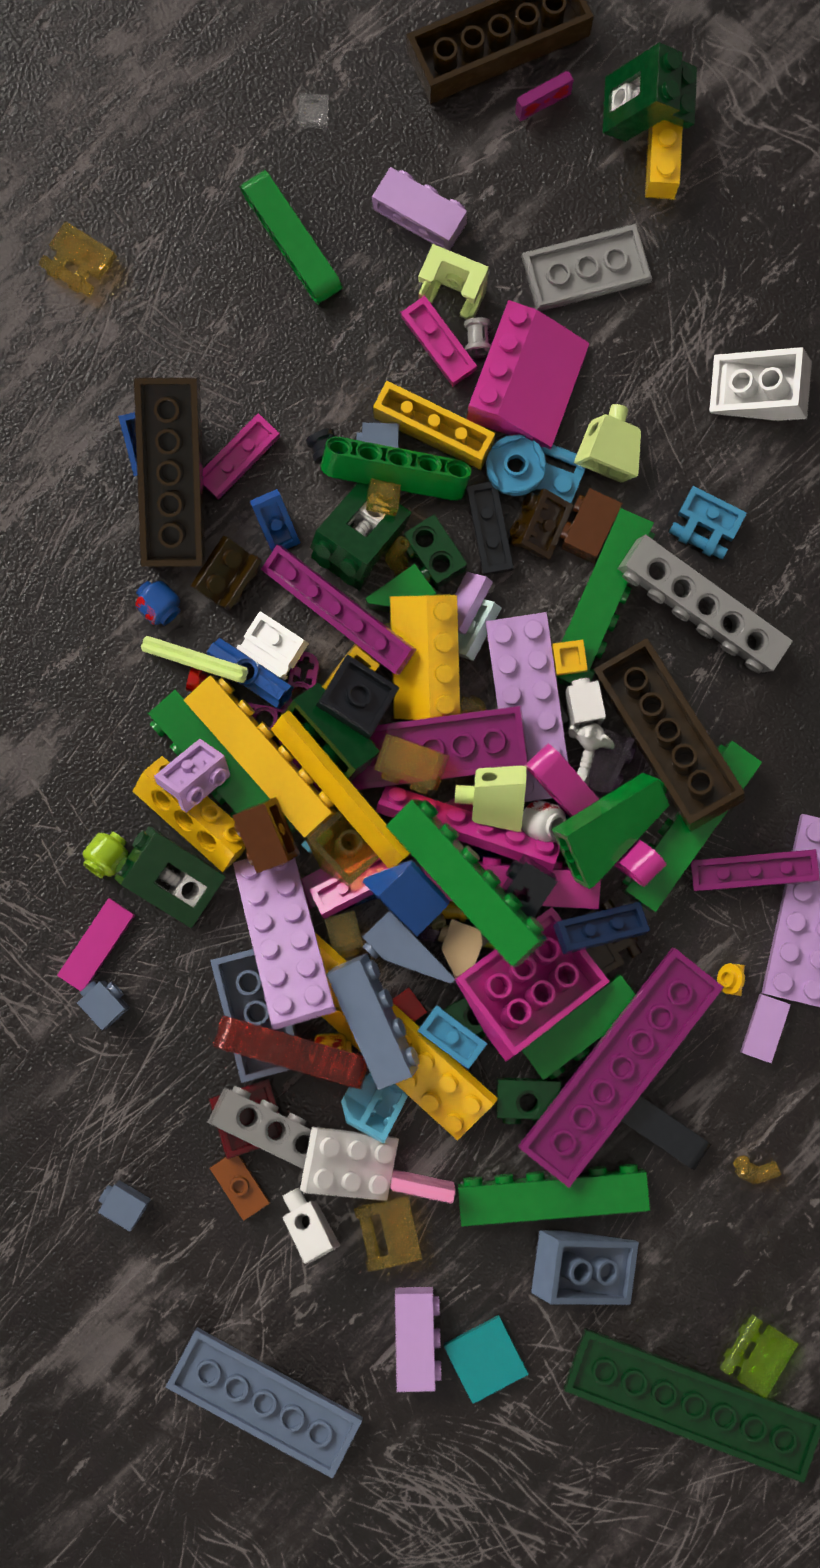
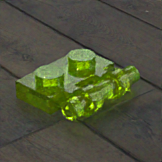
M752 1314L747 1323H742L738 1332L740 1335L732 1348L728 1347L724 1353L725 1360L720 1369L731 1376L736 1366L741 1367L742 1370L737 1377L738 1381L762 1397L767 1398L797 1348L798 1343L770 1324L762 1335L757 1330L763 1321ZM753 1341L757 1345L747 1359L742 1355L750 1342Z

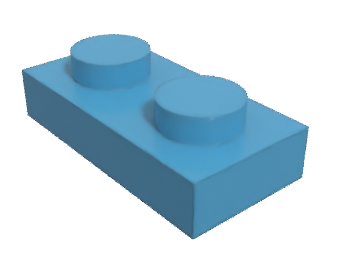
M437 1005L418 1029V1032L467 1069L470 1068L487 1045L484 1040Z

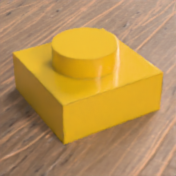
M583 640L552 644L556 676L587 672Z

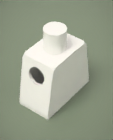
M299 1187L283 1196L290 1210V1213L283 1216V1220L304 1263L313 1262L341 1246L316 1201L307 1203ZM305 1215L310 1219L308 1228H305L302 1224V1218Z

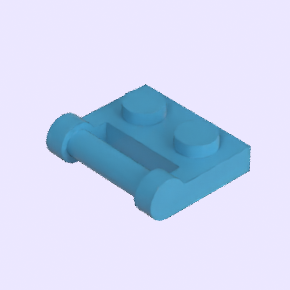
M553 445L551 450L540 446L545 455L574 465L576 469L573 474L546 463L547 466L543 480L535 490L547 489L572 504L586 468L574 463L577 455L574 452ZM524 463L522 464L520 471L524 469Z

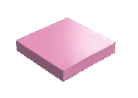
M393 1169L391 1191L448 1203L453 1202L455 1195L454 1182Z

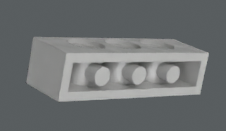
M234 1086L232 1091L224 1088L207 1123L304 1169L307 1150L298 1152L295 1144L296 1140L302 1135H306L310 1140L311 1129L305 1127L306 1120L292 1113H289L288 1118L277 1113L278 1106L262 1099L260 1104L249 1100L251 1093L237 1086ZM245 1108H251L254 1112V1120L251 1124L244 1126L239 1119L240 1113ZM278 1121L282 1126V1132L278 1138L271 1139L268 1136V1127L271 1123Z

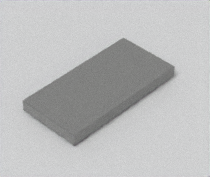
M637 224L522 253L524 268L535 307L538 311L644 285L652 281Z

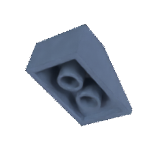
M391 911L382 917L363 936L366 940L363 947L375 960L381 956L388 962L450 984L455 980Z
M540 1230L531 1293L549 1304L631 1305L639 1242L572 1231Z

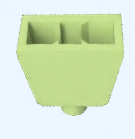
M613 404L610 406L609 415L604 414L589 423L576 455L575 464L621 483L638 476L641 431L638 427L626 422L627 407Z
M526 767L479 768L475 773L474 786L456 785L454 803L473 805L472 821L475 823L521 832L526 790Z

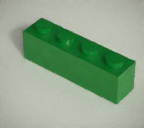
M617 974L604 987L521 1050L543 1080L547 1077L553 1080L566 1070L563 1065L572 1058L577 1062L591 1051L588 1046L596 1040L600 1041L633 999L635 993L621 975Z

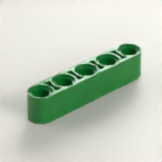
M263 170L239 185L247 203L313 301L318 305L342 290L343 287L337 274L268 172Z
M336 436L326 441L320 466L322 472L332 478L448 500L463 498L472 472L471 467L466 462L458 459Z

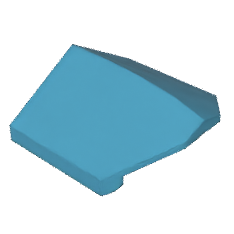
M369 1073L366 1077L350 1085L341 1101L346 1123L384 1144L408 1095L396 1084L378 1090L371 1073Z

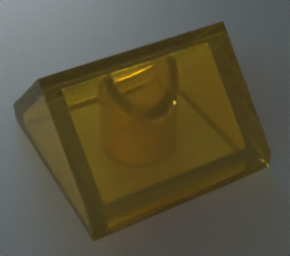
M340 811L335 813L306 840L321 870L347 886L353 883L379 858Z

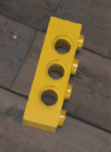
M161 756L142 772L132 792L221 872H224L246 849L242 838L236 833L234 819L208 796L188 812L181 810L177 798L160 787L154 778V775L170 763Z

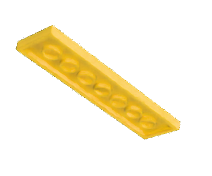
M316 934L326 974L333 967L347 962ZM328 980L336 1012L323 1015L322 1017L339 1033L344 1034L347 1040H351V1044L360 1051ZM393 1004L392 1009L396 1018H400L405 1026V1038L408 1045L416 1050L419 1058V1068L413 1077L395 1084L458 1141L495 1104L498 1098L453 1057L418 1032L420 1027Z

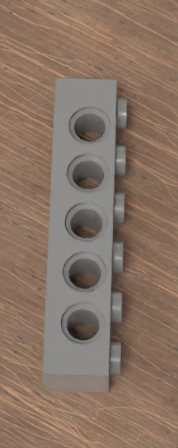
M647 535L635 541L617 568L624 573L622 577L634 586L640 585L649 591L647 595L652 600L660 604L666 603L673 608L672 613L683 621L689 620L698 626L696 630L701 635L709 639L715 638L722 643L720 647L732 656L738 655L746 661V667L756 673L774 671L793 641ZM651 564L659 569L660 575L657 580L653 579L649 574ZM676 582L680 583L684 588L682 597H678L674 592V584ZM700 600H704L708 605L706 615L699 611L698 604ZM725 617L729 618L732 622V630L730 632H727L723 627ZM750 634L756 639L754 650L747 643Z

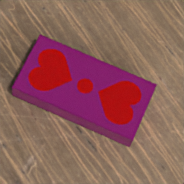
M565 71L517 97L515 114L520 122L571 94L574 79L569 71Z

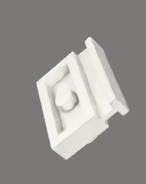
M259 612L244 635L245 640L241 645L237 646V649L280 678L286 680L288 677L286 675L290 668H294L309 643L264 613Z

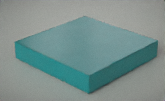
M499 1315L444 1343V1348L472 1404L529 1375Z

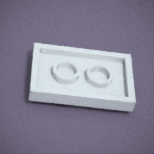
M312 1127L300 1190L311 1194L387 1201L399 1139L388 1136L383 1144L361 1132Z

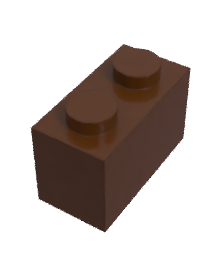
M589 488L586 496L579 495L572 510L577 515L573 523L566 522L559 537L564 540L561 549L594 564L622 503Z
M276 797L233 815L236 833L242 838L247 849V859L254 866L256 873L289 862L300 855Z

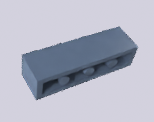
M366 953L333 967L326 976L378 1090L413 1077L419 1068V1058L416 1050L408 1045L405 1038L406 1029L402 1020L396 1018L392 1009L393 1000L389 991L383 989L380 983V971L376 962L370 960Z

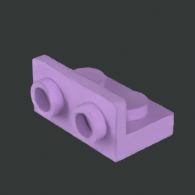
M199 739L154 775V778L160 787L177 798L181 810L188 812L214 789L222 785L230 777V771L225 755Z

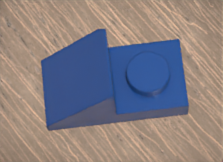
M278 489L250 501L271 551L274 550L276 545L288 549L300 543Z

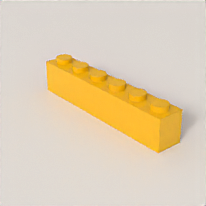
M212 675L208 676L184 701L270 799L277 798L283 814L304 838L310 837L318 828L326 824L337 814V811L332 807L334 804L323 791L319 792L312 784L314 780L302 767L299 770L292 762L294 757L283 744L280 747L272 739L275 734L264 722L259 724L252 715L255 711L243 699L239 702L232 694L235 691L234 687L224 677L219 679Z

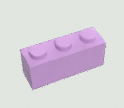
M390 167L372 196L373 210L430 243L449 251L466 225L467 210H465L461 203L453 199L447 200L440 196L435 188L430 185L423 186L414 181L409 173L403 170L398 172Z
M433 1287L395 1288L397 1392L435 1391V1381H441V1361H434V1348H440V1328H434L433 1316H440L439 1296H433Z

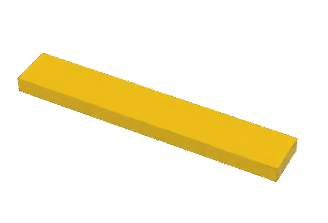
M288 710L281 715L271 728V731L388 869L399 865L410 852L386 827L387 824L291 711Z

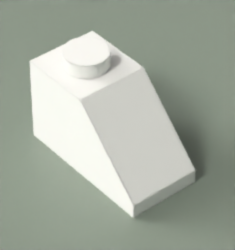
M590 678L572 681V686H568L565 692L569 728L570 726H575L577 729H580L581 726L588 723H597L601 726L606 715L599 681L590 682Z

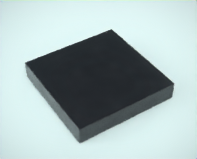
M347 654L316 706L369 739L400 687Z

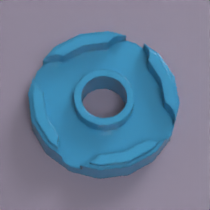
M506 436L497 441L488 454L486 461L487 477L493 487L503 494L511 496L526 495L535 490L543 480L547 466L545 454L538 443L525 438L526 436ZM517 458L523 461L524 469L520 472L511 471L507 465L511 459Z

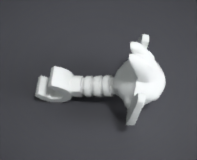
M597 723L585 724L580 729H577L575 726H570L569 736L576 738L585 749L577 774L588 786L590 781L589 773L592 767L591 763H593L592 758L595 755L594 751L601 747L614 749L615 746L613 741L604 734V729Z

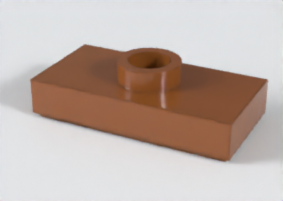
M240 1155L230 1159L225 1157L209 1168L243 1221L270 1203V1200Z

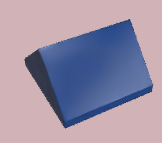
M413 860L368 876L363 880L364 885L415 936H418L450 902Z

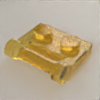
M408 1196L354 1208L355 1217L359 1218L368 1256V1260L365 1261L367 1271H376L422 1260ZM380 1214L389 1253L388 1256L380 1257L372 1215Z

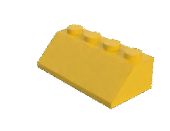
M457 595L390 596L391 630L416 649L400 675L392 673V683L400 687L393 698L394 719L419 720L460 714Z

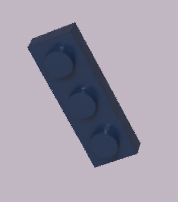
M640 902L558 921L553 925L563 955L644 935L650 931Z

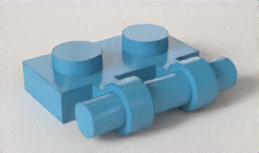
M692 486L678 513L679 516L687 519L688 522L685 527L674 522L669 533L678 537L679 542L685 545L688 542L702 549L703 554L709 557L714 555L723 560L728 549L718 544L720 538L722 537L732 542L747 513ZM696 525L711 531L710 538L707 539L693 532Z

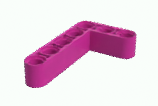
M548 743L525 765L527 770L564 810L569 818L599 800L565 758ZM638 839L616 862L614 867L645 887L667 864L653 848Z

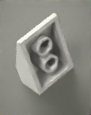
M804 348L714 355L709 412L718 415L776 421L807 419L812 362Z

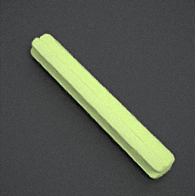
M150 636L144 637L141 645L143 652L239 683L246 681L247 667Z

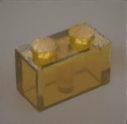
M386 734L374 770L382 772L381 778L398 784L399 780L402 779L411 783L410 789L428 794L429 790L438 791L450 755L394 735Z

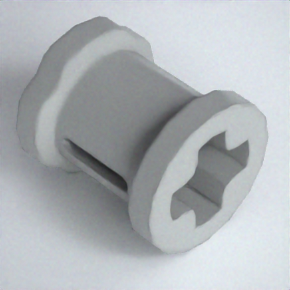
M483 317L467 319L464 322V327L468 332V344L465 346L466 352L473 356L488 354L491 347L488 341V329L491 327L490 320Z

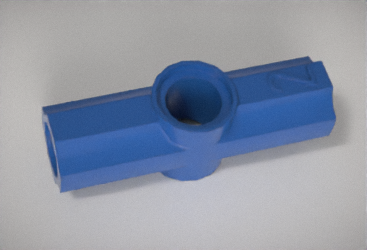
M219 638L213 642L207 650V655L247 667V669L254 667L253 677L239 684L245 686L277 709H281L291 698L293 686L223 639Z

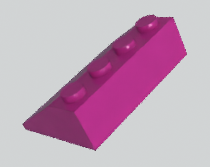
M508 300L470 400L467 420L510 436H526L525 438L531 441L534 440L540 446L551 450L590 343L537 309Z
M553 907L536 918L543 926L544 931L542 933L547 940L521 965L512 967L495 949L455 979L486 1036L505 1061L515 1056L610 982L585 949L563 955L553 926L556 922L562 921V919Z

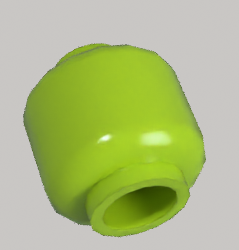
M111 832L110 835L98 833L82 853L85 860L83 865L99 878L114 876L119 862L124 857L128 858L129 856L127 849L124 847L127 842L115 832Z

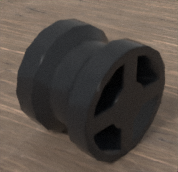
M331 428L317 431L306 439L308 447L312 448L314 452L312 457L315 464H321L326 441L331 437H335V433Z

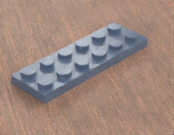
M198 1327L195 1329L165 1387L332 1479L363 1419L362 1416Z

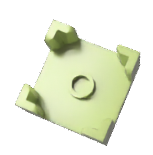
M432 244L418 276V281L423 283L418 294V300L426 296L432 304L442 284L461 292L462 296L466 298L460 316L464 319L475 318L487 289L489 267Z

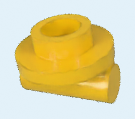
M728 963L720 968L717 982L724 987L721 990L723 993L742 996V988L745 983V965Z

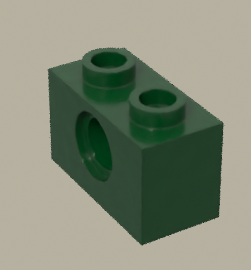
M497 1077L496 1097L498 1099L496 1101V1117L502 1118V1123L521 1124V1119H534L533 1124H536L560 1093L561 1082L558 1079ZM527 1093H531L536 1097L535 1106L529 1110H525L519 1105L520 1098Z

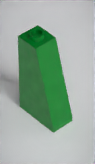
M641 773L552 829L575 882L588 889L594 887L669 807L665 796L667 793L666 787L659 778Z

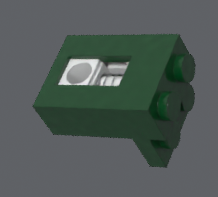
M659 42L605 77L603 134L626 142L663 120L686 129L695 124L697 67L682 61L683 52Z
M358 483L316 530L310 546L313 550L311 558L321 567L327 568L340 577L344 583L360 591L366 584L373 566L404 531L412 512L373 485Z
M148 826L146 831H141L133 842L134 849L128 858L124 857L117 865L115 870L117 874L114 879L123 887L192 928L226 876L168 839L155 828ZM169 862L180 869V874L174 873V870H169V867L165 868L167 863ZM161 879L162 882H166V885H171L168 890L155 881ZM188 882H193L192 891L183 895L181 892L182 887Z

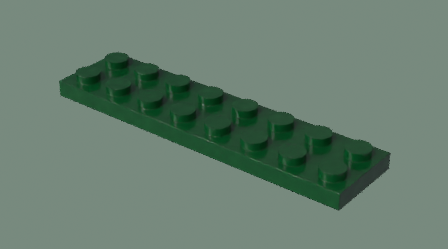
M587 1328L583 1331L564 1385L565 1392L802 1483L805 1482L820 1438V1417Z

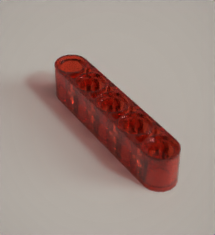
M223 1015L213 1044L215 1048L357 1089H362L368 1068L364 1057Z

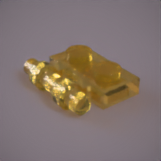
M65 221L49 244L51 250L57 254L53 260L46 255L42 256L39 266L46 269L47 274L54 279L60 278L68 283L69 288L76 293L82 292L90 297L95 287L86 282L87 278L92 275L96 279L101 280L115 260L116 255L115 252ZM68 261L79 267L75 274L64 268Z

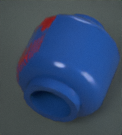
M147 581L136 592L138 595L135 602L136 609L152 625L162 624L165 626L173 621L181 611L179 608V596L164 581L153 583Z

